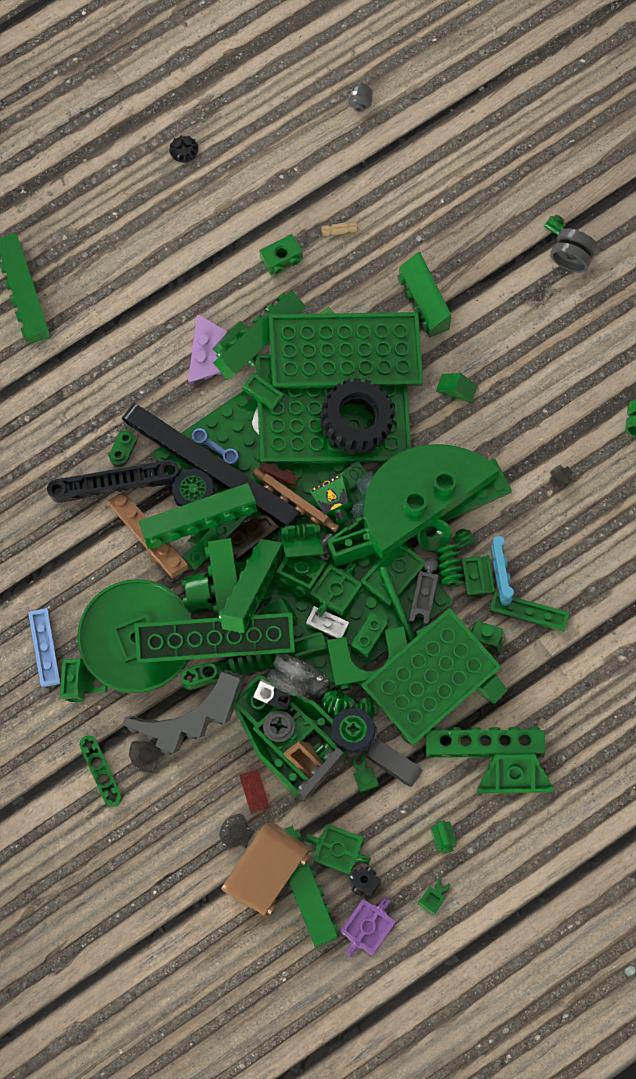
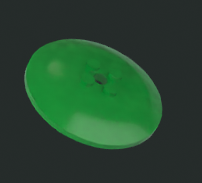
M131 579L110 585L89 602L81 616L77 634L81 658L88 671L99 682L111 689L125 693H144L156 690L177 677L186 666L188 660L137 663L136 643L131 640L135 634L134 624L192 620L188 608H185L184 602L176 593L160 583L143 579Z

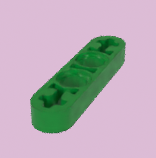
M84 736L80 740V749L103 800L109 807H117L122 800L121 793L101 749L94 737ZM86 741H89L90 743L94 742V744L91 745L94 751L93 754H90V751L87 747L84 748V746H86ZM96 757L102 760L101 766L97 768L91 765V761ZM102 775L110 777V782L107 785L99 783V778ZM111 788L113 795H118L115 798V802L107 800L110 796L106 789Z

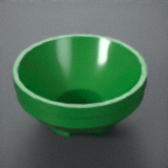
M439 518L417 533V540L424 550L436 552L449 543L452 534L451 528L446 521ZM434 526L435 532L432 535H426L427 528Z

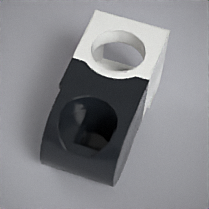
M261 679L254 698L274 707L288 710L293 695Z

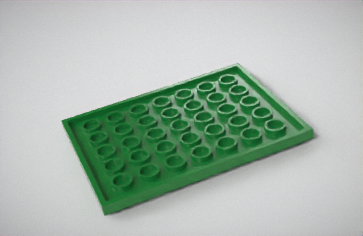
M256 354V374L272 385L270 354ZM407 386L380 388L382 392L386 391L388 393L387 400L391 399L393 402L392 409L395 410L394 423L384 443L380 447H376L372 452L366 450V453L359 455V452H355L354 455L348 454V450L339 451V446L336 444L332 446L329 443L330 438H325L323 435L324 429L320 427V412L328 392L333 390V388L278 389L284 394V397L274 410H271L257 400L260 464L355 463L356 461L360 463H385L398 453L411 448ZM348 404L340 410L342 421L350 428L364 430L374 424V417L371 411L363 405Z

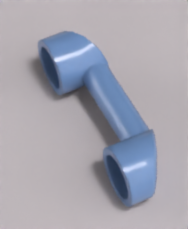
M202 428L193 431L192 439L194 442L202 446L206 445L221 455L229 465H233L238 461L239 456L236 450H225L210 440L208 434Z

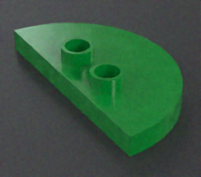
M445 444L417 446L393 456L378 469L369 483L366 492L363 514L364 526L374 550L383 558L497 479L500 469L485 457L473 451Z

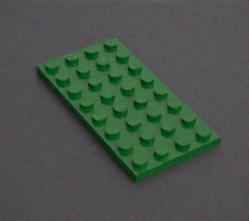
M418 312L269 314L268 316L272 386L276 389L334 388L338 383L342 385L344 380L350 379L353 382L355 378H360L361 382H365L366 379L370 380V384L374 386L378 384L381 387L423 385Z

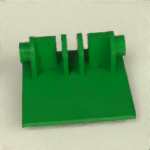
M313 523L307 524L306 529L304 524H302L301 530H299V525H296V530L295 526H284V528H281L280 537L285 557L296 558L324 555L319 536L320 526Z

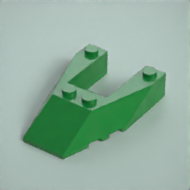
M260 674L239 693L234 710L257 756L285 788L301 802L302 799L298 796V788L303 781L306 780L308 782L310 779L284 755V752L297 742H303L312 732L323 743L326 742L334 751L336 748L341 750L332 739L331 726L333 719L313 700L290 691ZM261 679L293 695L288 710L274 707L254 698ZM271 712H287L294 720L295 730L292 736L285 742H275L268 739L264 733L263 723ZM281 719L277 725L273 726L276 728L277 734H279L281 729L285 728L282 726ZM342 751L343 758L341 760L343 761L350 753Z

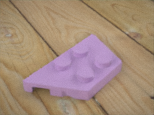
M197 315L188 384H194L195 381L203 378L206 380L216 374H222L213 364L217 359L215 356L217 353L212 348L227 331L200 315Z

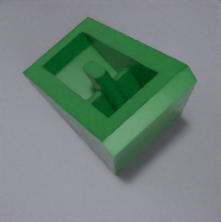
M461 373L442 374L436 392L472 403L478 385Z

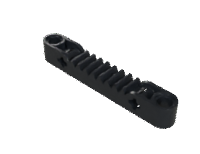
M166 460L55 479L48 484L47 492L54 502L62 503L84 499L92 495H105L108 492L114 493L115 491L135 490L138 487H156L173 484L176 476H179L181 472L174 461ZM167 470H175L172 475H166ZM62 488L60 494H54L55 489Z

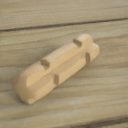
M356 221L349 222V224L345 222L332 224L330 227L329 225L321 227L324 237L330 236V234H346L348 231L353 233L358 230Z

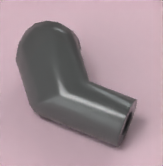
M329 533L321 540L324 555L317 556L324 561L330 557L327 541L333 536Z

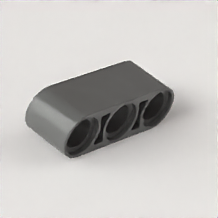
M375 739L365 753L367 759L409 787L413 786L423 771L418 765L379 739Z

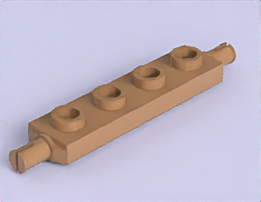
M258 468L253 471L252 475L261 480L264 488L296 508L301 513V516L306 515L310 518L309 521L312 524L315 523L323 528L327 526L334 532H337L340 526L334 523L327 515L267 473L264 474Z

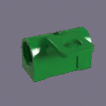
M81 658L62 660L60 698L65 701L84 702L85 693H105L107 686L102 684L100 688L94 687L93 683L96 678L86 672L87 667Z

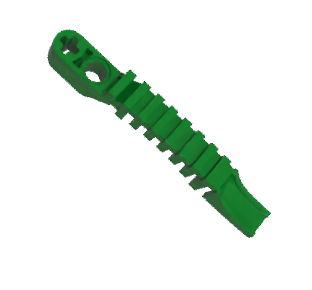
M318 632L294 639L295 652L259 654L253 657L247 655L246 659H242L241 656L235 662L232 658L225 663L208 662L187 668L181 673V682L185 689L193 690L216 683L221 672L225 670L247 677L249 674L254 675L259 671L265 672L266 669H275L274 667H281L286 663L291 664L292 661H298L307 655L328 648L323 633ZM206 670L214 672L211 677L204 676ZM188 676H191L192 682L187 680Z

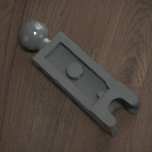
M427 558L425 560V572L419 571L409 618L410 625H413L418 617L424 620V627L429 624L438 581V575L433 574L438 568V562L434 558Z

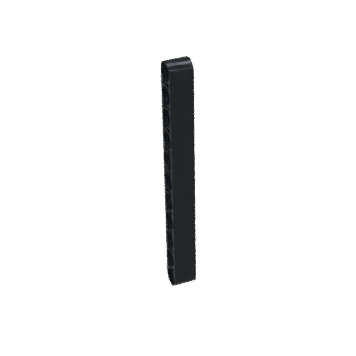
M132 403L122 416V420L127 425L192 468L203 470L209 474V477L224 489L229 490L248 483L254 496L257 510L264 515L267 514L283 528L284 526H294L301 516V513L296 508L138 404Z

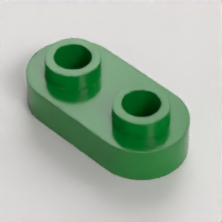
M124 430L118 434L109 453L112 465L122 467L127 464L136 445V438L133 432ZM129 437V440L123 441V438ZM118 453L122 454L120 458H116L115 455Z

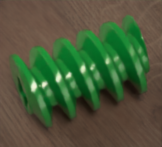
M457 544L447 545L436 551L439 564L438 569L441 572L439 574L442 579L441 585L444 587H458L465 583V581H459V579L464 577V574H458L459 571L463 570V567L457 566V564L462 562L461 559L455 558L460 556V552H454V550L459 548Z

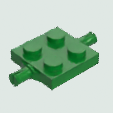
M349 562L345 570L337 569L329 564L313 587L309 597L320 603V607L315 612L317 616L322 617L327 609L342 616L363 584L351 575L356 568L353 562Z
M326 824L319 838L309 834L306 836L305 842L316 845V852L312 860L314 863L349 876L357 861L367 865L370 863L371 857L360 854V847L364 837Z

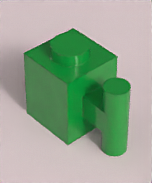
M439 821L437 825L431 826L430 831L436 851H442V854L454 851L453 848L456 847L457 843L450 821Z

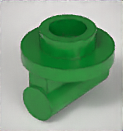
M559 215L550 216L544 225L546 229L556 235L566 226L564 219Z
M466 529L456 531L453 537L455 544L459 545L458 551L476 542L471 531Z

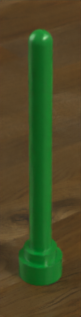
M381 566L380 573L402 627L404 626L407 640L410 643L415 636L386 566Z

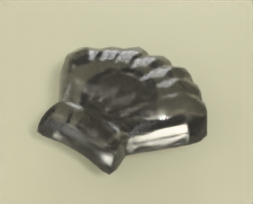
M151 739L150 742L133 741L129 749V758L138 770L152 773L157 768L159 757L164 753L160 751L159 747H156L155 740Z
M236 814L224 821L219 836L223 847L226 849L241 845L247 848L255 831L249 829L244 815Z

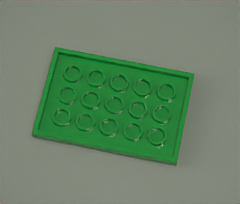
M449 608L367 679L361 687L409 742L414 745L501 668V665Z

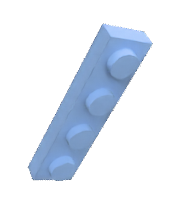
M48 609L30 611L28 614L41 687L61 684Z

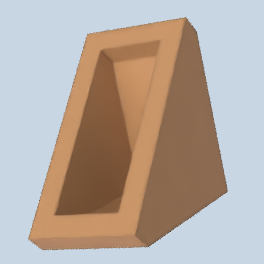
M299 741L284 752V755L309 779L313 776L311 773L317 765L322 766L323 764L312 745L307 742Z

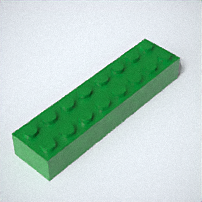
M293 613L254 615L245 633L222 629V623L219 618L134 624L137 663L295 652Z

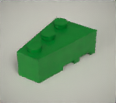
M359 517L354 524L348 528L345 527L327 541L329 553L335 567L377 553L366 534L363 517Z

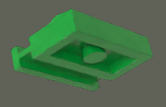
M489 555L461 558L467 597L494 594L495 587Z

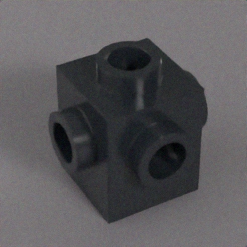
M362 866L359 870L355 869L349 878L351 880V890L358 896L364 895L371 899L381 884V879L375 876L377 873L369 867L363 868Z

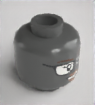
M364 83L355 84L349 90V105L358 112L368 109L372 105V89Z
M310 670L303 676L302 687L310 698H317L319 700L324 697L327 691H330L331 683L322 671L317 670L313 672V670Z

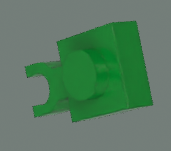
M364 755L361 756L363 761L361 765H357L355 759H352L354 768L358 770V772L353 773L360 793L379 787L373 768L366 769L365 767L366 760Z
M439 878L435 884V890L429 886L418 902L419 906L433 916L446 899L441 894L445 893L451 886L448 883L446 888H441L439 883L442 878Z

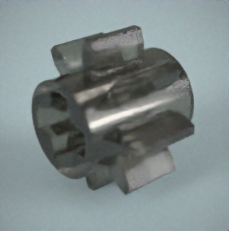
M558 465L550 471L551 477L549 481L554 487L558 485L560 488H564L572 482L571 476L573 472L568 466L564 468L562 465Z

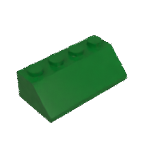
M418 252L399 267V275L397 277L400 285H404L406 288L405 294L408 301H412L414 305L413 311L418 312V316L422 321L420 325L423 332H427L430 338L450 329L451 313L421 252Z

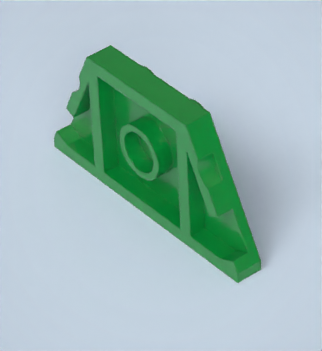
M535 752L495 753L477 787V794L554 792V788Z

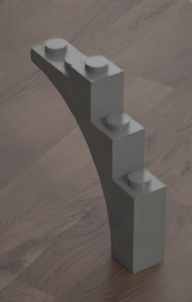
M229 670L222 671L208 697L187 714L167 720H146L130 715L125 717L122 725L128 727L127 730L131 732H142L149 739H158L156 747L161 748V752L171 755L179 751L185 733L187 737L195 740L205 736L210 718H212V722L221 725L230 721L245 677Z

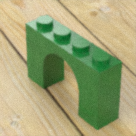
M404 626L384 631L388 652L386 663L407 645ZM346 637L327 640L335 689L347 691L352 686L357 685L362 688L361 685L379 670L364 671L356 667L350 658Z

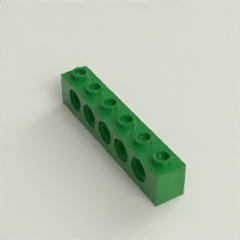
M433 727L426 733V758L493 757L495 753L535 752L537 757L545 756V730H540L539 727H529L528 730H520L519 727H510L508 730H501L499 727H491L489 730H481L479 727H471L469 730H461L459 727L441 730L439 727ZM443 738H448L451 741V744L449 746H443L440 743V740ZM462 738H468L471 744L468 746H463L460 743V740ZM501 738H507L510 741V744L508 746L501 745L499 740ZM521 738H527L530 744L527 746H523L520 744L519 740ZM480 739H489L490 745L483 746L480 743Z

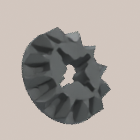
M274 711L265 718L263 730L268 739L275 742H285L292 736L295 730V723L287 712ZM281 719L282 726L285 728L281 729L279 734H277L276 728L273 726L277 725Z

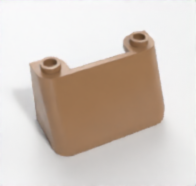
M266 823L258 832L221 889L264 916L267 914L271 915L277 907L275 904L277 896L296 868L308 862L311 857L309 853L312 849L276 823Z

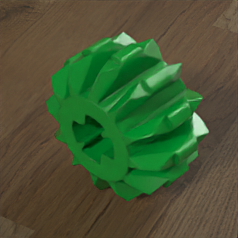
M327 691L321 702V708L334 718L344 709L355 708L354 698L342 691Z

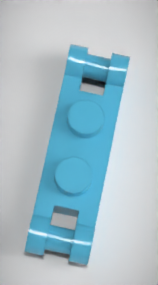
M495 536L491 546V554L499 598L502 605L508 606L512 602L514 590L509 587L511 583L510 573H506L507 557L503 556L502 551L504 538Z

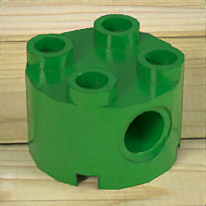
M208 572L188 575L181 579L182 587L186 590V596L183 597L184 606L192 614L213 611V604L217 603L216 596L211 594L209 580H213V578L209 577Z

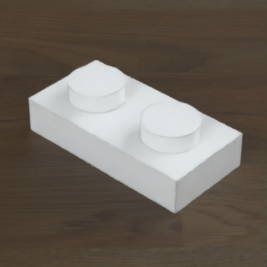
M314 606L306 625L335 639L343 637L349 622L326 611L322 617H319V615L315 614L318 608Z

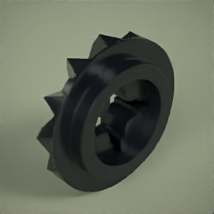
M180 135V137L174 138L172 143H170V155L178 162H190L198 154V144L189 135ZM183 143H184L185 147H188V148H186V151H185L186 154H184V151H182V149H180V148H181V145H182Z

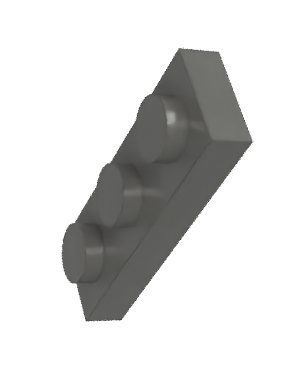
M336 748L334 752L330 750L325 756V762L322 766L317 765L312 771L311 775L313 776L308 782L306 780L303 781L299 786L298 796L304 802L343 758V752L340 749Z

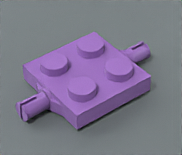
M384 897L378 906L362 899L340 930V933L351 942V945L345 952V954H349V957L352 958L358 948L367 951L373 956L396 924V921L387 916L385 909L391 902L389 899L387 900Z

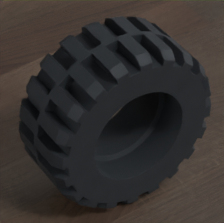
M355 378L353 382L350 379L344 380L342 385L341 383L335 385L333 390L328 392L320 412V427L324 429V437L330 438L329 443L332 446H335V444L339 446L338 450L341 452L348 450V454L352 455L355 452H359V455L365 454L366 450L372 452L376 447H380L391 431L395 416V410L392 409L393 402L391 399L387 400L388 393L386 391L382 392L380 390L381 386L370 384V380L366 379L365 382H361L360 378ZM348 404L365 406L374 417L373 426L364 430L350 428L340 417L341 408Z

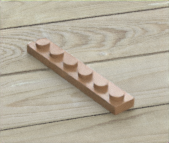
M124 491L108 500L112 510L171 578L188 569V564L169 542L157 548H147L138 522L147 517Z

